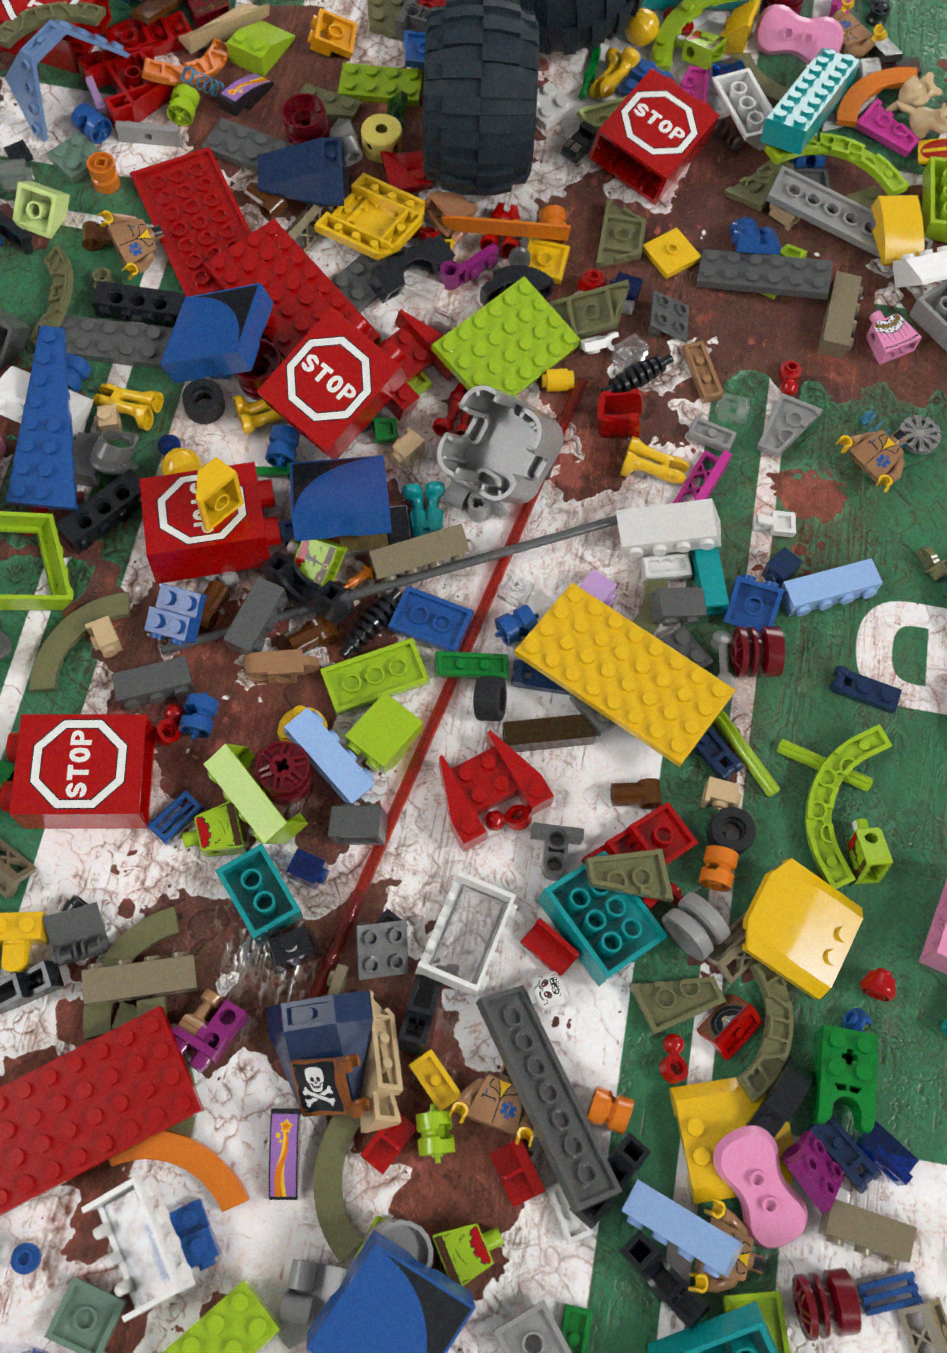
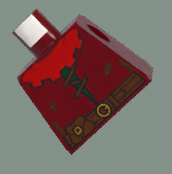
M185 0L186 8L196 29L230 11L229 0Z

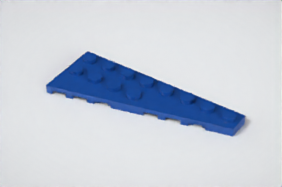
M40 326L7 492L6 502L9 505L78 511V504L76 502L77 484L74 474L76 467L73 460L72 414L70 413L69 404L71 398L68 391L69 372L67 371L66 363L67 343L66 332L62 327Z

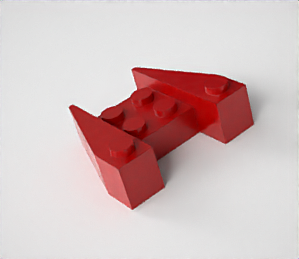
M152 46L124 48V51L131 54L128 58L109 50L94 51L77 57L80 76L86 86L85 78L92 76L97 89L112 84L118 93L104 98L107 118L111 121L115 131L116 121L140 123L171 100L174 85L161 84L142 78L145 58L155 60Z
M403 310L398 311L395 320L399 330L387 339L406 357L401 366L407 381L385 405L399 421L417 406L420 396L408 383L417 378L422 371L425 372L433 365L447 381L454 377L452 372L430 349L444 335Z
M491 730L487 732L486 743L490 749L450 768L444 756H439V769L450 828L463 852L486 840L487 831L481 823L479 815L518 796L522 804L529 808L532 816L551 806L554 795L543 776Z

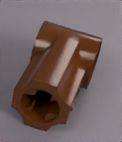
M251 182L247 185L244 197L259 208L263 217L269 222L277 218L288 208L283 197L259 192L257 182Z
M95 221L83 223V248L89 251H98L102 245H114L107 232L110 225L101 227Z
M211 580L203 592L207 597L200 626L207 630H211L216 624L219 609L230 593L229 588L220 581Z
M318 616L310 622L308 627L287 636V640L292 650L302 649V654L318 646L327 647L332 645L339 639L340 635L332 622Z
M646 778L636 783H611L610 799L612 807L639 806L642 809H655L662 806L660 780Z

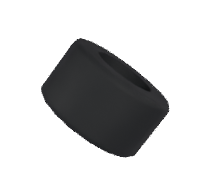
M198 379L190 382L184 388L182 403L188 418L193 422L211 424L223 416L225 400L223 391L217 383L208 379ZM201 399H211L205 405L196 404Z
M480 676L475 683L473 695L475 717L479 721H501L505 715L507 702L505 680L502 677Z
M736 807L721 809L714 815L707 827V839L710 845L730 848L739 855L743 854L753 844L756 837V825L753 818L746 811ZM727 823L735 825L740 830V838L736 841L727 839L722 833V827Z

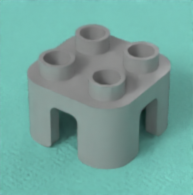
M486 385L471 388L462 398L459 408L470 415H474L464 435L460 436L446 432L442 436L437 448L438 463L442 470L451 477L473 482L480 486L478 494L488 500L511 504L527 503L537 494L562 448L564 439L562 428L555 419L515 395Z

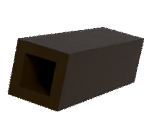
M584 714L503 722L502 726L503 741L516 753L592 745L596 736H598L595 728Z

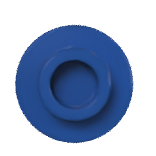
M857 1007L845 1014L843 1028L864 1032L862 1029L864 1025H872L873 1021L870 1017H867L863 1009Z
M23 1243L17 1246L11 1255L13 1270L22 1275L34 1272L41 1262L42 1254L40 1249L33 1243Z

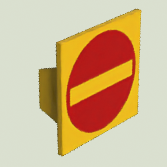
M947 138L919 141L918 164L920 166L927 164L931 156L947 158Z

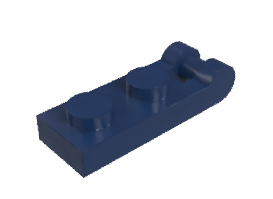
M514 660L513 669L515 673L511 677L510 683L512 686L571 696L570 692L523 660ZM524 673H530L531 679L525 678Z
M836 666L834 671L835 679L831 681L829 687L831 692L891 714L896 711L902 689L852 672L845 666ZM844 681L850 682L849 687L844 684Z
M709 727L694 750L714 771L718 779L728 781L732 773H738L743 769V764ZM723 758L728 763L725 767L720 763Z
M831 1115V1118L822 1125L813 1123L806 1130H811L816 1138L823 1143L825 1150L834 1162L841 1167L843 1174L860 1194H863L868 1189L867 1185L872 1180L876 1181L882 1175L879 1168L833 1115ZM861 1164L864 1172L859 1175L855 1169Z

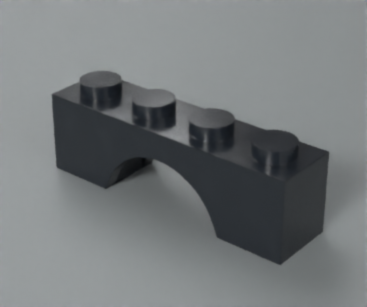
M440 234L434 238L430 236L420 246H412L404 255L400 257L396 255L389 260L388 264L375 267L371 271L372 275L368 284L384 304L400 295L405 286V271L418 268L434 275L440 272L442 263L448 260L452 261L455 254Z
M277 551L261 565L265 580L285 588L287 598L337 625L353 611L348 589L331 580L324 586L313 583L302 573L295 560Z

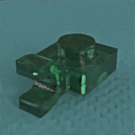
M403 90L388 100L386 113L395 117L401 123L402 130L405 128V120L402 115L407 110L408 94Z

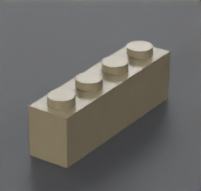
M836 271L830 284L817 353L843 359L846 351H851L854 338H851V333H854L857 325L854 316L858 315L860 303H857V300L861 298L864 288L860 286L862 276Z
M461 523L369 551L368 555L376 580L382 578L384 583L397 579L396 574L405 571L407 576L420 572L419 567L428 564L429 569L443 565L441 560L451 558L452 562L465 558L464 553L469 552L470 549Z
M176 952L171 954L172 958L161 959L159 955L145 957L144 962L133 963L132 959L117 961L116 966L105 967L104 963L88 965V970H81L84 1005L91 1007L197 991L194 955H188V952Z

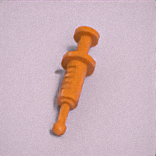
M363 565L361 571L348 579L347 584L343 587L346 589L349 587L354 588L365 579H372L373 567Z

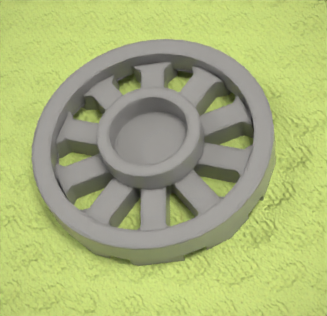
M914 415L913 417L906 418L899 427L900 430L907 433V440L911 441V443L906 442L904 447L911 453L919 455L931 453L941 441L940 428L929 417L925 418L922 415Z

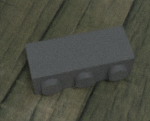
M258 576L223 638L228 648L243 655L262 651L265 644V636L268 632H272L276 625V616L287 605L288 598L285 588Z
M186 656L111 674L116 701L121 710H134L139 708L140 705L148 703L158 704L167 698H182L191 692H195Z

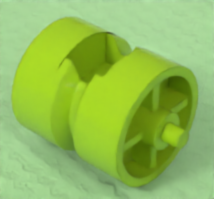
M178 84L174 87L171 101L167 108V116L173 123L179 126H189L193 123L200 100L198 91L187 84Z
M430 1104V1110L427 1113L415 1115L416 1129L421 1134V1138L418 1139L419 1157L432 1156V1158H435V1164L441 1163L443 1154L456 1152L454 1135L449 1133V1130L453 1127L452 1115L451 1117L448 1116L450 1110L439 1111L435 1108V1104Z

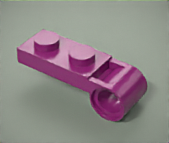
M492 243L460 265L451 260L443 262L440 267V284L442 288L454 290L462 284L476 279L487 269L493 268L498 263L499 248Z

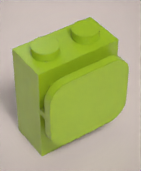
M384 692L345 735L346 748L350 749L355 756L361 755L366 759L365 763L373 771L377 772L379 770L385 775L387 771L393 769L409 751L410 745L423 732V721Z

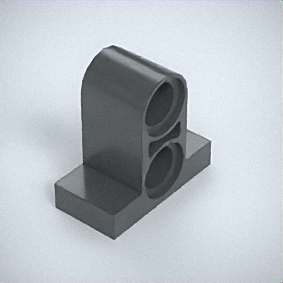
M407 0L395 19V36L403 39L404 30L426 32V20L431 9L419 5V0Z
M533 822L530 839L544 841L541 871L546 879L555 881L563 876L567 865L569 844H582L584 828ZM559 837L563 844L555 846L550 842V838ZM551 861L557 862L560 865V870L551 871L547 863Z

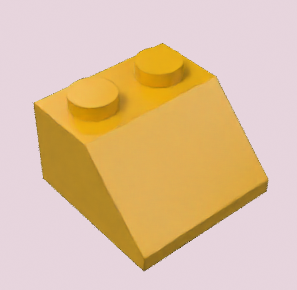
M761 0L749 1L735 8L731 17L727 16L723 28L726 30H721L720 33L721 36L727 37L724 54L731 56L734 53H744L753 31Z
M218 457L204 464L197 474L196 502L206 532L212 530L244 504L237 472Z

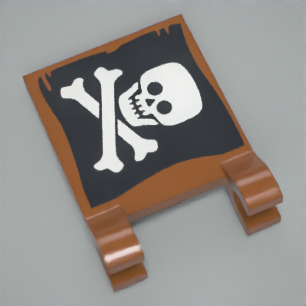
M349 1054L337 1058L292 1060L290 1062L302 1116L349 1115L351 1118H359L363 1116V1111L371 1110L369 1098L351 1100L345 1073L353 1071L352 1067H359L361 1065L359 1054Z

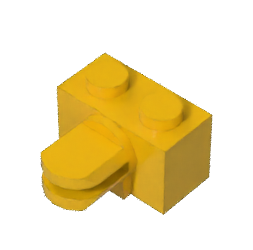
M43 911L0 913L1 967L12 974L28 969L32 945H49V936L43 917L47 915Z

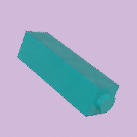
M714 547L711 550H690L689 556L695 588H703L706 616L724 615L729 606V600L718 547Z

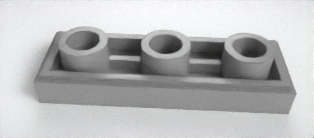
M116 121L115 128L119 142L171 147L182 146L179 126Z

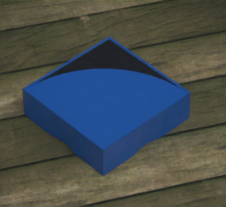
M261 283L184 298L160 364L175 383L203 379L213 375H229L252 371L260 347V338L267 325L274 304Z
M383 455L290 463L291 518L295 541L327 539L347 535L363 536L392 533Z
M374 1230L351 1264L344 1282L330 1296L307 1331L306 1349L312 1353H447L476 1308L471 1291L440 1271L421 1264L410 1252Z

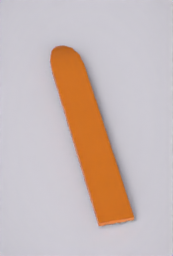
M467 216L441 217L442 223L449 229L467 233L567 241L571 225L527 222L518 219L505 220Z

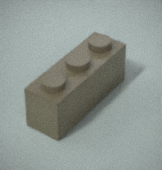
M835 1199L832 1209L822 1213L818 1233L827 1236L826 1242L843 1247L845 1242L854 1246V1252L871 1257L873 1252L882 1256V1262L899 1267L900 1262L910 1263L917 1227Z

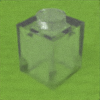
M25 158L0 160V181L4 191H17L18 181H34L32 168L27 166Z

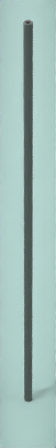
M617 516L454 561L388 582H381L349 592L350 600H357L618 525ZM303 606L280 611L275 618L277 620L276 623L312 613V611ZM230 626L197 635L196 643L185 642V646L173 643L161 645V652L163 655L224 638Z

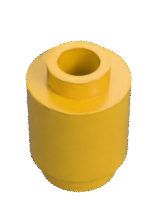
M567 368L546 369L545 374L541 375V386L546 388V392L568 391L574 388V372Z

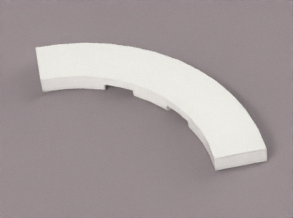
M879 57L860 59L858 65L860 79L882 70ZM877 95L864 102L858 113V118L873 104ZM839 105L833 109L822 124V131L843 127L835 125Z

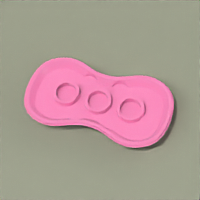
M776 4L764 9L759 16L754 31V42L756 47L766 55L790 54L799 57L809 65L822 48H831L836 53H839L844 34L840 23L831 17L805 18L796 14L785 5Z
M756 1125L744 1126L725 1135L714 1149V1167L720 1178L735 1192L740 1201L743 1224L748 1230V1236L754 1239L755 1245L763 1249H776L793 1242L806 1229L808 1211L804 1200L788 1185L782 1175L776 1141L768 1131Z

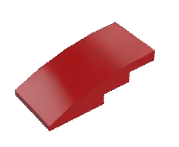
M180 10L169 16H162L150 25L131 17L105 29L104 33L108 42L111 43L113 40L123 45L124 48L152 46L154 57L184 49L185 47L178 37L192 30L183 10Z
M667 802L630 824L627 829L607 840L598 849L584 856L581 862L584 864L586 858L595 857L603 851H606L608 855L662 849L665 864L668 866L695 847L698 841L670 803Z

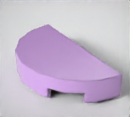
M86 77L85 82L96 109L101 114L106 113L104 103L93 77Z

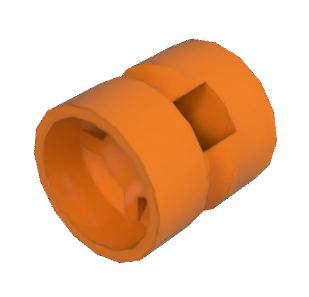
M104 151L90 155L86 165L94 189L101 194H111L117 191L121 181L113 156Z
M549 205L539 212V223L567 225L566 211L562 206ZM541 239L558 244H565L567 242L565 240Z
M707 846L703 858L706 866L701 868L698 883L715 891H731L735 877L732 871L736 870L739 854L723 846Z
M596 1086L586 1114L587 1119L590 1123L598 1126L605 1123L608 1130L623 1135L632 1114L634 1099L621 1094L614 1097L612 1091Z

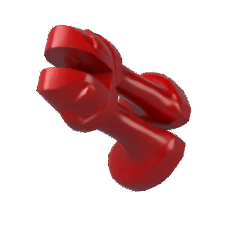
M498 202L490 215V218L521 219L518 205L511 204L509 212H505V203ZM486 234L482 236L479 243L480 249L483 250L492 243L498 247L500 235ZM504 236L500 247V257L502 259H509L511 250L519 247L518 241L513 236Z
M461 382L449 395L451 405L446 418H437L432 424L434 433L441 438L446 432H453L454 423L461 410L459 404L466 393V388ZM463 411L460 423L456 426L454 434L460 436L465 434L472 415Z

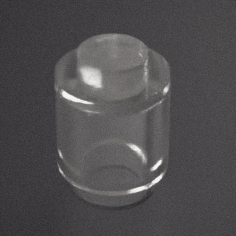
M436 307L427 309L423 316L425 324L443 335H446L457 325V319L453 318V315Z

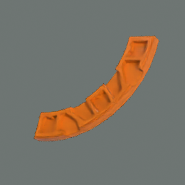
M212 38L210 47L202 58L178 66H174L173 63L145 58L142 78L167 85L186 84L181 79V73L186 66H190L196 69L197 72H202L204 75L212 78L223 69L229 58L227 43ZM191 70L185 74V81L190 79ZM198 73V80L203 76ZM197 74L194 75L191 82L192 85L197 81ZM204 77L199 81V83L204 82Z
M888 68L869 74L857 81L843 96L837 110L835 125L855 127L858 113L865 101H868L886 88H889V90L901 88L907 79L917 76V68Z
M166 1130L109 1160L111 1167L124 1162L143 1159L158 1160L176 1165L194 1175L206 1186L217 1201L221 1212H225L250 1199L237 1173L217 1155L218 1153L191 1136L176 1131Z

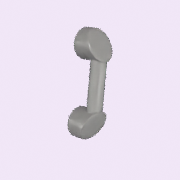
M717 631L711 638L712 647L719 651L720 674H718L717 678L733 688L735 680L729 672L728 647L732 641V636L726 631Z

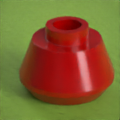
M595 269L585 271L577 282L578 291L584 292L606 286L603 274Z
M878 967L876 970H870L860 981L861 990L872 998L890 1002L896 997V980L892 977V973L886 969Z

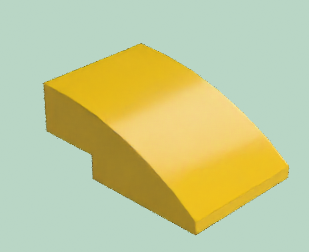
M918 195L878 196L871 206L876 223L872 231L882 266H893L892 262L901 260V255L914 253L915 256H919V251L924 250V227Z

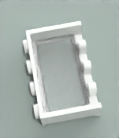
M458 870L415 974L427 976L469 994L473 998L476 997L478 991L484 992L489 977L485 975L488 966L494 967L499 952L495 951L498 942L503 944L508 932V928L504 927L507 918L513 919L518 906L514 904L516 894Z
M151 1172L134 1176L81 1208L83 1213L98 1209L103 1224L93 1229V1236L97 1240L108 1237L114 1251L104 1257V1265L107 1268L119 1265L125 1281L117 1284L114 1287V1292L118 1297L129 1293L135 1310L122 1316L124 1322L145 1313L195 1285L192 1269L186 1261L180 1239L176 1235L170 1221L169 1211L165 1207L159 1193L158 1183L153 1178Z

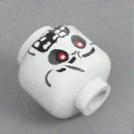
M550 971L533 977L532 987L528 988L532 1004L537 1003L541 1010L561 1006L565 1003L566 997L569 996L564 976H559L556 971Z

